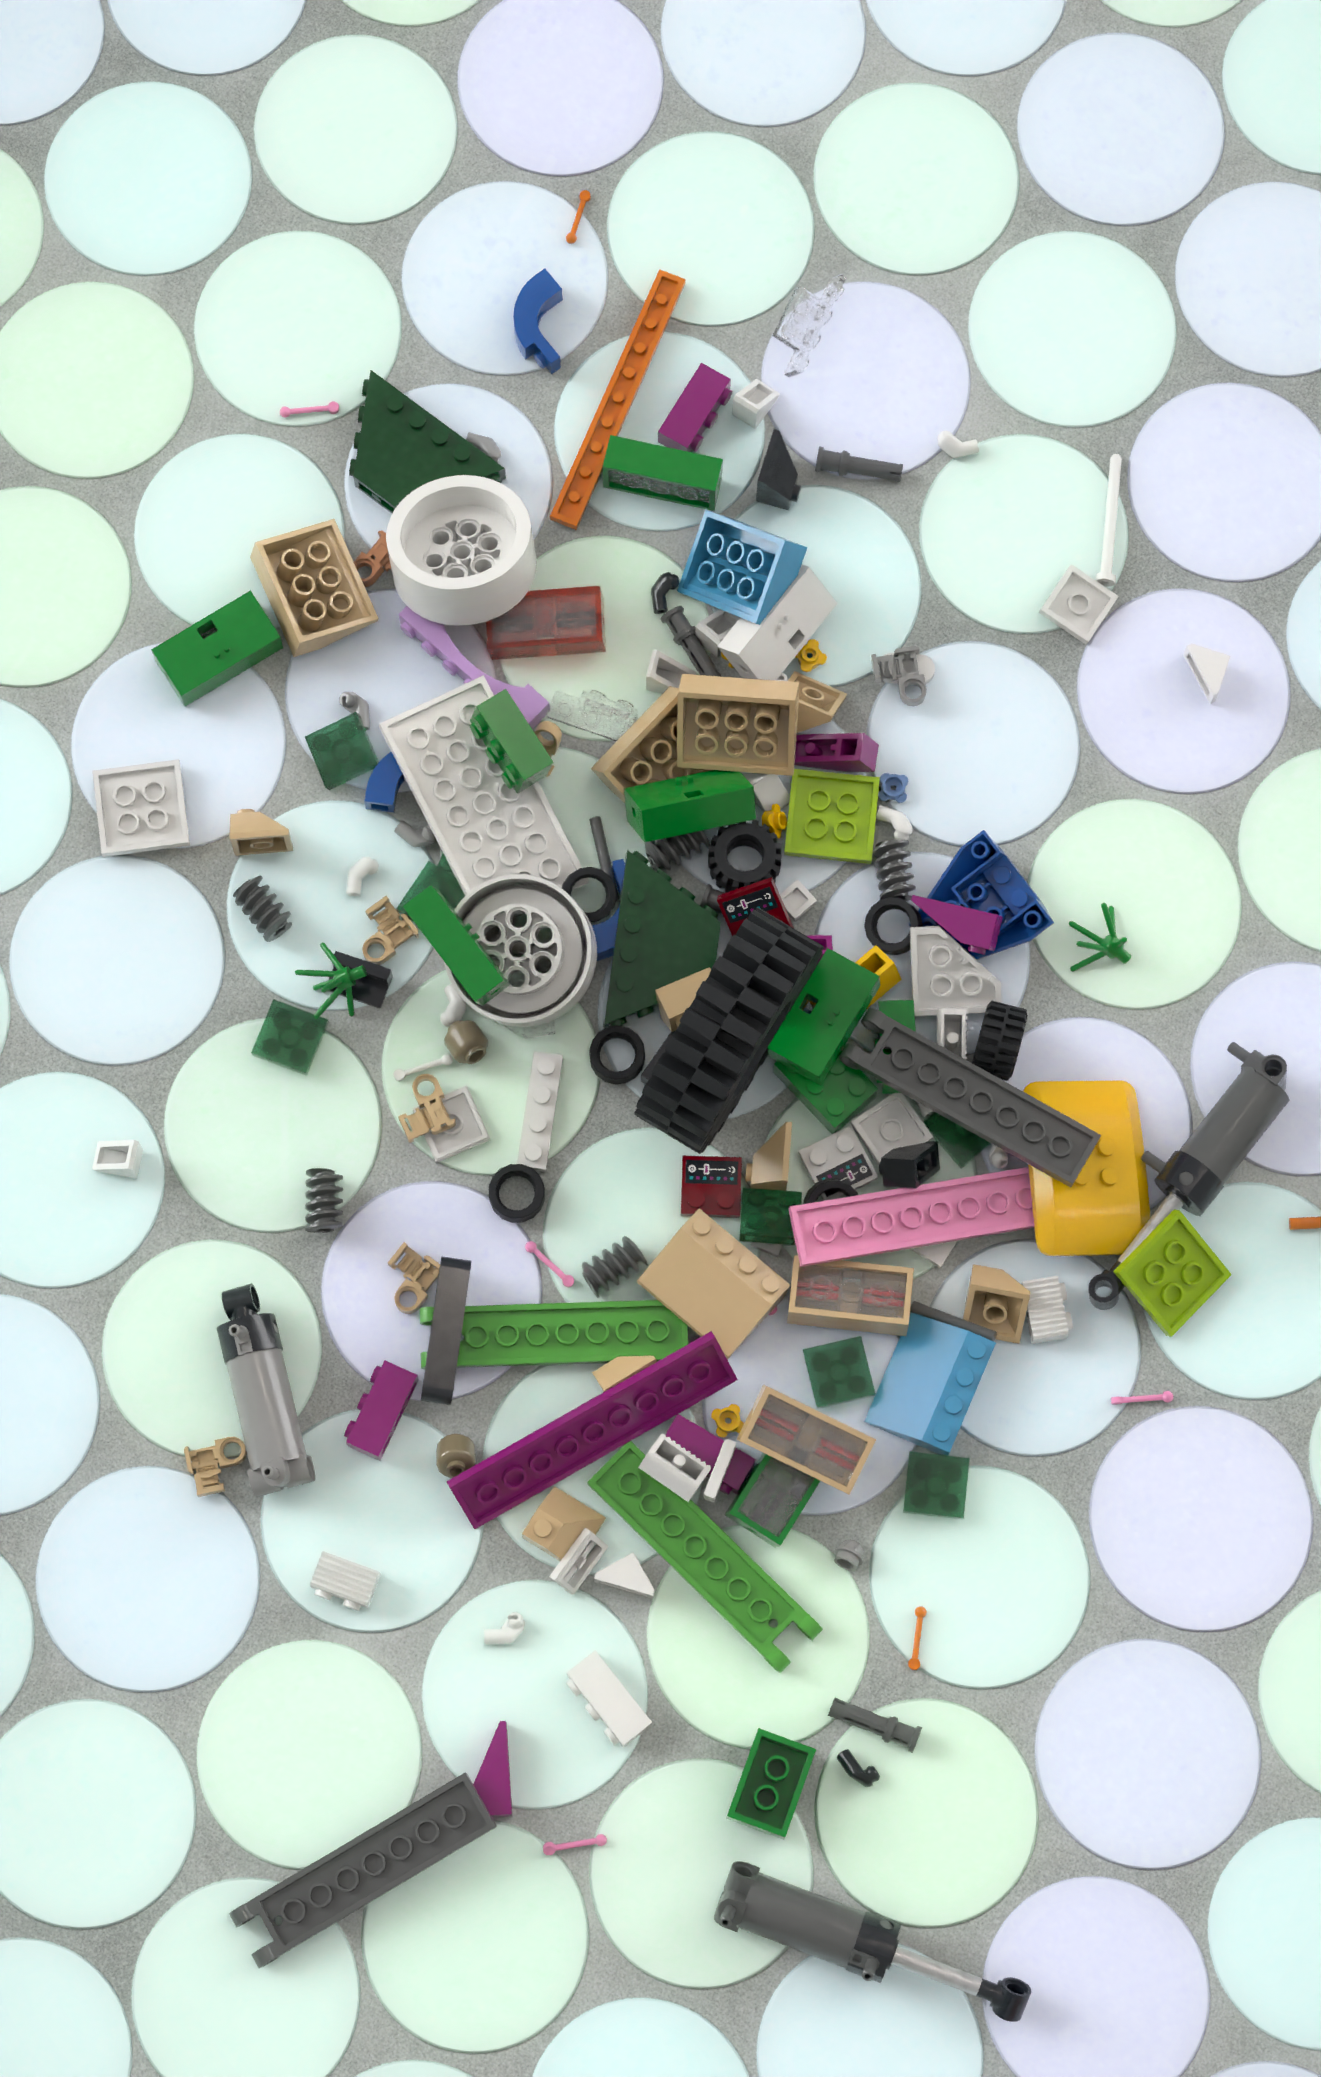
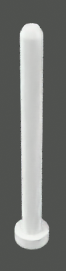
M1113 454L1110 458L1101 572L1096 574V581L1106 587L1114 586L1116 583V575L1112 574L1122 462L1119 454Z

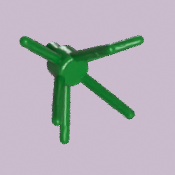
M1105 902L1101 904L1109 935L1104 939L1073 921L1069 922L1070 927L1098 943L1077 941L1076 945L1078 947L1100 951L1071 966L1070 970L1072 972L1106 955L1110 959L1117 958L1123 964H1126L1131 959V954L1123 949L1127 938L1122 937L1119 940L1116 936L1113 906L1108 908Z
M321 943L320 947L337 970L295 971L296 975L333 977V979L314 985L313 990L315 991L321 989L325 993L337 987L313 1017L318 1019L343 990H346L349 1016L353 1017L355 1012L352 986H355V980L367 976L366 969L363 965L350 969L348 966L343 967L327 945Z

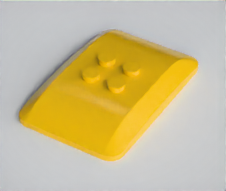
M1121 1080L1031 1082L1024 1088L1023 1092L1101 1135L1100 1140L1072 1187L1063 1184L1028 1164L1037 1248L1046 1256L1122 1255L1150 1219L1146 1163L1141 1160L1144 1154V1145L1135 1089L1130 1083Z

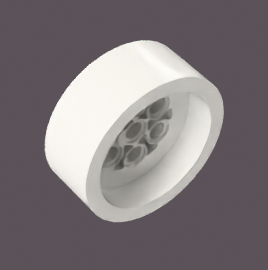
M457 475L428 482L408 494L395 508L388 522L386 543L396 590L402 601L412 611L425 619L440 624L457 626L486 622L503 615L516 606L533 584L537 560L528 510L515 492L497 481L480 476Z
M510 874L499 876L475 887L454 909L465 925L470 923L473 927L470 929V932L472 934L477 933L480 936L477 941L489 957L497 956L499 958V970L510 984L511 976L515 972H523L525 975V982L522 986L513 987L509 985L493 999L481 1006L474 1002L444 962L452 986L458 995L478 1013L508 1026H538L549 1023L566 1014L586 993L596 968L597 944L595 934L584 910L566 891L556 884L532 875ZM525 913L527 915L525 926L521 928L514 927L512 920L515 914ZM491 927H499L501 930V936L495 942H489L486 938V933ZM543 928H550L552 930L553 936L548 943H540L538 941V933ZM517 942H523L526 945V953L519 958L513 957L511 952L513 945ZM541 958H549L552 962L551 969L546 973H539L536 966L537 962Z

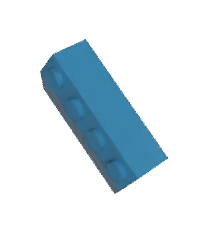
M705 509L677 592L760 625L798 576L808 547Z
M911 1312L907 1335L900 1336L864 1422L948 1458L996 1342L968 1330Z

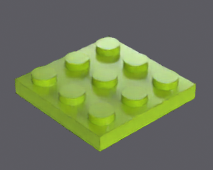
M794 769L791 781L784 855L871 864L880 777Z
M1176 1209L1113 1271L1162 1332L1169 1337H1172L1232 1275L1182 1212Z

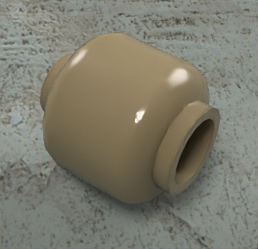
M459 1020L449 1026L444 1038V1044L457 1062L475 1064L485 1056L488 1039L474 1021Z
M454 1433L445 1436L438 1442L436 1465L439 1472L444 1476L453 1478L475 1466V1446L469 1437Z

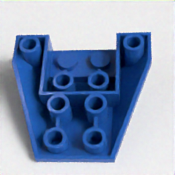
M985 830L981 831L959 849L927 897L928 899L1003 917L995 951L986 950L985 955L968 951L969 945L960 943L946 931L977 960L1030 942L1054 924L1040 898L1009 857ZM921 908L918 910L923 927L940 926L945 930Z

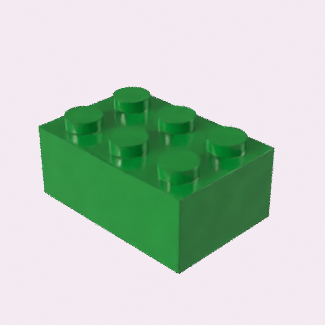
M507 689L476 706L470 719L472 723L470 724V729L476 739L483 740L487 747L485 751L493 764L497 763L503 771L501 776L509 789L514 788L518 794L546 777L554 762Z
M839 1056L821 1086L779 1062L774 1063L773 1073L831 1134L841 1130L877 1097L878 1088L861 1070H855L843 1064Z
M758 1728L726 1819L784 1840L816 1749Z

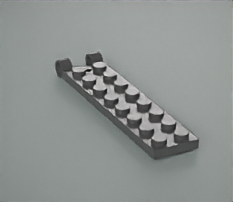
M868 1008L861 1023L866 1029L876 1034H882L871 1054L864 1052L853 1044H846L839 1055V1059L843 1064L852 1069H859L1045 1174L1072 1187L1100 1140V1134L891 1019L875 1008ZM890 1049L891 1054L886 1055L883 1053V1050Z
M465 1772L234 1909L229 1915L236 1928L258 1915L262 1918L274 1941L251 1954L257 1967L260 1969L495 1829L497 1825L468 1774ZM277 1916H280L283 1919L281 1925H277L275 1923V1918Z

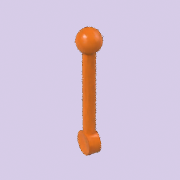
M587 190L580 192L579 198L581 201L572 229L566 235V241L569 244H573L577 240L575 234L585 204L591 199V194Z
M923 1606L915 1609L917 1621L912 1658L908 1662L911 1670H917L920 1667L918 1655L923 1618L927 1614V1610Z

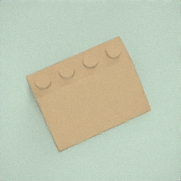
M335 519L255 542L250 558L293 657L322 649L378 621L379 618Z
M682 674L678 689L677 767L793 776L799 682Z
M669 686L591 768L599 779L624 803V788L711 771L708 769L677 767L679 688Z
M700 1208L678 1230L637 1280L639 1285L702 1337L712 1331L727 1359L731 1357L784 1299L791 1286Z

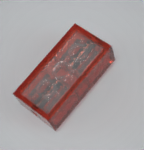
M587 586L528 591L524 598L511 610L499 617L486 621L487 650L491 660L606 652L604 596L601 587Z

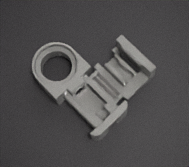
M918 646L897 648L894 651V655L876 657V654H871L875 683H882L883 679L892 678L893 681H896V678H898L899 694L904 704L918 706L924 701L927 689L924 674L919 675L916 659V654L920 652ZM909 685L918 686L921 689V695L916 699L907 697L905 694L906 687Z

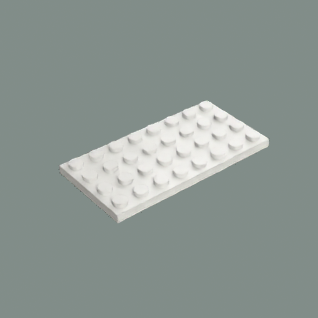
M484 675L379 724V728L465 896L475 887L490 879L510 874L540 877L562 888V884L568 875L582 868L539 782L534 783L518 794L514 788L509 789L502 779L501 774L503 771L497 763L493 764L488 758L485 751L487 747L483 740H478L473 735L470 729V724H472L470 719L476 706L494 696ZM583 878L576 882L572 891L588 884L589 879ZM520 912L515 914L517 918L525 913Z

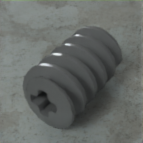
M702 830L655 840V844L652 841L645 842V851L654 871H657L660 866L670 871L669 861L673 860L679 866L681 865L680 855L690 860L691 849L699 855L701 854L700 844L703 843L709 849L710 843Z
M890 839L875 845L876 848L873 850V855L878 858L875 861V867L879 869L876 877L878 880H881L878 884V889L882 891L879 896L880 900L889 897L901 898L904 901L912 899L908 892L915 890L916 886L907 884L906 881L913 879L914 874L905 873V870L912 867V863L903 862V859L911 856V852L902 851L903 847L909 845L908 840Z
M260 875L243 883L234 892L233 897H236L235 903L237 906H243L242 912L244 915H250L249 921L252 924H257V931L264 933V940L271 942L290 929L292 922L288 923L287 919L291 913L287 911L280 914L284 904L280 902L273 905L277 895L275 893L268 896L265 895L270 886L268 884L262 887L258 886L263 879Z
M326 1168L306 1170V1175L312 1178L305 1181L306 1187L311 1189L305 1193L306 1198L310 1200V1202L305 1204V1209L311 1212L305 1216V1221L311 1224L305 1228V1231L327 1233L342 1227L343 1223L334 1220V1217L343 1215V1211L335 1209V1205L343 1203V1199L335 1197L336 1193L343 1191V1187L335 1185V1182L343 1180V1176L335 1174V1171Z
M627 1236L622 1237L623 1247L615 1242L612 1244L613 1254L607 1249H603V1260L596 1255L592 1256L593 1267L587 1262H583L581 1265L582 1275L597 1298L600 1297L599 1287L603 1288L606 1292L610 1291L608 1281L611 1280L617 1286L620 1284L619 1274L629 1279L628 1268L631 1267L637 1273L640 1272L639 1261L648 1266L638 1246Z

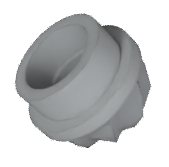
M844 1540L834 1551L836 1555L834 1562L845 1570L855 1571L864 1561V1549L855 1540Z

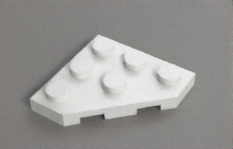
M940 926L910 927L912 1000H914L915 1016L937 1015L938 1009L941 1008L966 1009L968 1014L985 1013L987 1005L991 1000L1002 1003L1000 980Z

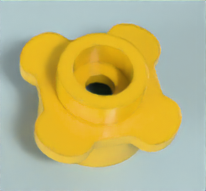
M810 639L795 656V658H798L800 668L804 672H810L819 665L825 664L827 660L826 654L820 651L819 642L815 639ZM811 653L813 656L808 658L807 654Z
M773 804L772 810L763 813L762 826L764 824L769 826V832H775L778 837L777 839L781 838L782 830L787 826V817L784 812L780 811L778 804Z
M731 1404L729 1407L721 1410L716 1408L712 1411L711 1418L716 1422V1434L719 1437L724 1438L732 1432L740 1433L744 1422L740 1419V1407L738 1405ZM730 1418L731 1422L726 1423L725 1419Z

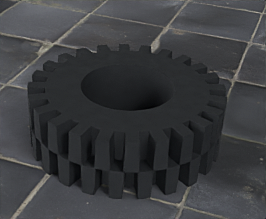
M757 907L756 910H753L748 919L743 921L736 935H733L728 942L722 957L719 955L712 966L708 978L702 982L697 990L692 1004L682 1015L681 1023L670 1036L664 1047L666 1049L656 1062L651 1072L652 1076L643 1088V1094L637 1102V1109L634 1115L698 1154L703 1153L707 1146L712 1143L717 1132H720L730 1113L732 1114L738 1105L744 1091H747L760 1065L764 1063L769 1055L767 1049L815 970L824 946Z

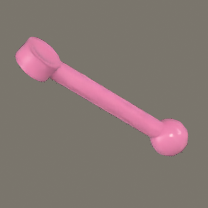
M332 401L326 406L292 409L284 406L280 409V415L286 418L290 414L323 411L336 414L339 411V404Z
M529 1241L526 1243V1251L534 1253L562 1279L565 1287L573 1286V1276L565 1275L537 1249L535 1242Z
M1165 1391L1163 1394L1112 1397L1111 1404L1117 1405L1158 1400L1169 1403L1173 1400L1174 1396L1172 1392Z
M599 1834L596 1838L556 1845L552 1842H547L543 1845V1852L545 1855H553L558 1850L594 1844L604 1846L607 1843V1838L605 1835Z

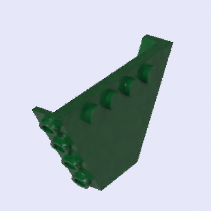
M370 370L369 379H364L362 396L366 397L365 406L360 405L358 413V423H362L361 431L356 432L354 437V449L357 450L356 459H351L349 476H353L356 488L390 513H393L398 504L412 491L440 478L472 475L492 479L499 483L506 479L504 467Z
M627 850L625 855V869L603 1027L607 1025L622 1026L628 1023L626 1018L631 1015L637 1014L638 1018L655 1012L653 1007L658 1005L656 989L710 967L712 969L717 957L721 922L717 919L718 913L707 905L703 907L693 901L695 896L684 887L676 888L670 883L672 878L658 868L657 871H654L647 865L649 860L638 851H634L632 854Z

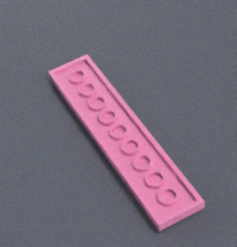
M1028 1167L922 1184L917 1188H898L790 1206L789 1208L800 1267L1034 1228Z

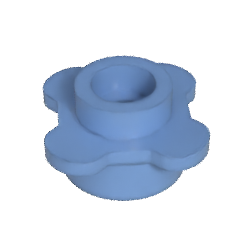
M884 773L881 775L880 782L882 787L878 793L879 799L882 801H887L888 799L896 800L898 803H903L907 799L905 786L908 785V778L905 775ZM891 786H895L896 790H891Z

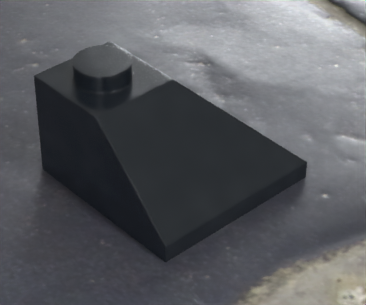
M774 429L758 477L756 501L789 511L792 501L796 503L798 501L801 486L797 485L798 473L779 430Z

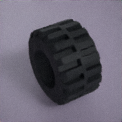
M752 820V824L745 821L728 825L727 828L722 826L718 829L717 836H713L711 846H709L708 868H710L712 880H716V886L719 889L724 887L725 893L771 877L776 882V877L779 876L781 868L782 848L781 844L777 842L778 837L775 832H769V826L764 824L761 827L758 820ZM749 846L760 853L762 863L753 870L741 871L729 863L727 856L737 847Z
M991 1000L985 1011L972 1064L1001 1080L1008 1081L1013 1075L1028 1017L1027 1010Z

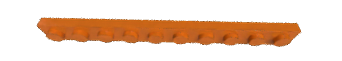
M659 269L551 512L550 520L577 530L603 472V463L610 435L618 436L683 291L686 279Z

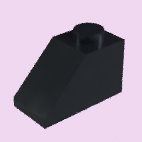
M938 1141L894 1148L881 1157L879 1173L883 1178V1186L917 1188L940 1170Z

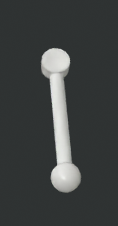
M445 1054L442 1059L404 1071L396 1069L393 1076L396 1081H403L405 1076L442 1064L450 1065L453 1062V1057L450 1054Z

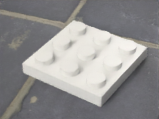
M179 759L92 770L103 857L190 846Z

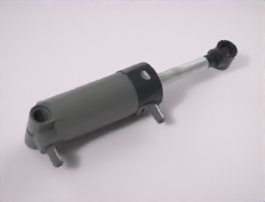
M1232 1042L1228 1046L1227 1051L1243 1062L1241 1072L1179 1151L1175 1150L1166 1163L1149 1151L1142 1155L1141 1160L1159 1173L1154 1181L1167 1198L1109 1271L1104 1269L1101 1274L1091 1279L1088 1288L1089 1299L1095 1308L1108 1310L1117 1304L1119 1294L1125 1285L1113 1271L1174 1209L1180 1210L1183 1208L1196 1216H1201L1223 1189L1225 1182L1290 1101L1289 1096L1285 1092L1287 1064L1281 1056L1274 1054L1264 1056L1257 1050L1250 1053L1237 1043ZM1102 1286L1112 1290L1108 1297H1100L1095 1292Z
M737 1861L731 1865L724 1885V1891L721 1894L714 1914V1920L720 1926L738 1932L740 1928L846 1968L845 1970L862 1976L865 1981L873 1980L881 1983L886 1969L889 1970L891 1964L990 2001L989 2006L992 2007L993 2012L1003 2020L1017 2022L1022 2018L1031 1995V1988L1024 1981L1007 1977L1002 1981L998 1980L996 1984L898 1947L899 1940H897L902 1924L868 1911L863 1912L760 1873V1867L743 1861Z

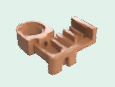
M382 530L378 531L380 538L367 554L361 552L354 561L357 571L363 566H368L372 569L369 577L361 578L365 587L373 585L382 575L384 569L387 572L389 569L392 571L386 543V532Z

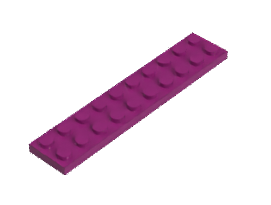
M711 1331L446 1482L475 1530L738 1379Z

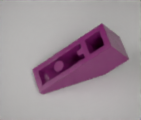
M865 733L797 734L795 765L849 773L875 772L879 744Z
M912 895L911 901L960 943L969 945L968 951L985 955L986 950L995 951L1002 916Z
M506 1721L499 1722L473 1783L492 1818L513 1816Z

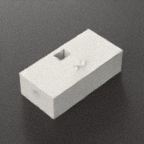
M802 564L798 576L760 625L740 617L717 647L742 678L776 681L838 603L811 568Z

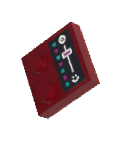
M773 877L717 896V902L732 936L736 935L743 921L748 919L750 913L756 910L757 907L794 928Z
M683 1155L681 1216H692L700 1208L709 1217L740 1218L742 1157Z

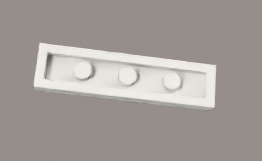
M538 1051L533 1053L517 1164L529 1166L535 1171L546 1172L563 1055Z

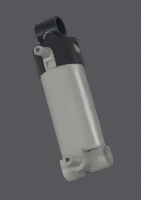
M252 1283L223 1291V1307L228 1319L231 1321L219 1325L216 1329L224 1363L227 1365L251 1469L247 1470L251 1489L256 1497L284 1490V1487L289 1489L315 1481V1470L312 1457L306 1455L283 1358V1347L276 1317L272 1313H257L260 1312V1301L256 1288Z

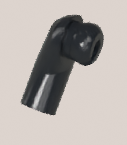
M670 572L663 573L652 586L651 596L655 614H662L668 611L666 594L670 589L674 590L679 586V577L676 574H671Z
M849 1749L843 1750L837 1755V1760L848 1776L863 1786L871 1787L873 1786L872 1783L880 1779V1775L874 1766H868L863 1770Z

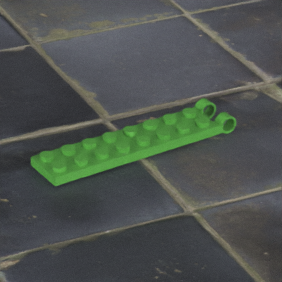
M658 1300L465 1306L461 1333L464 1338L460 1341L457 1368L608 1363L620 1356H654L659 1361L688 1345L687 1324ZM422 1307L419 1309L421 1325L431 1326L434 1307ZM427 1352L420 1353L421 1369L425 1370Z
M633 1442L626 1443L587 1482V1485L747 1640L777 1672L781 1673L791 1661L772 1642L792 1622L810 1640H813L823 1630L822 1627L691 1499L687 1502L638 1468L646 1455ZM772 1619L778 1623L775 1628L769 1626V1621Z

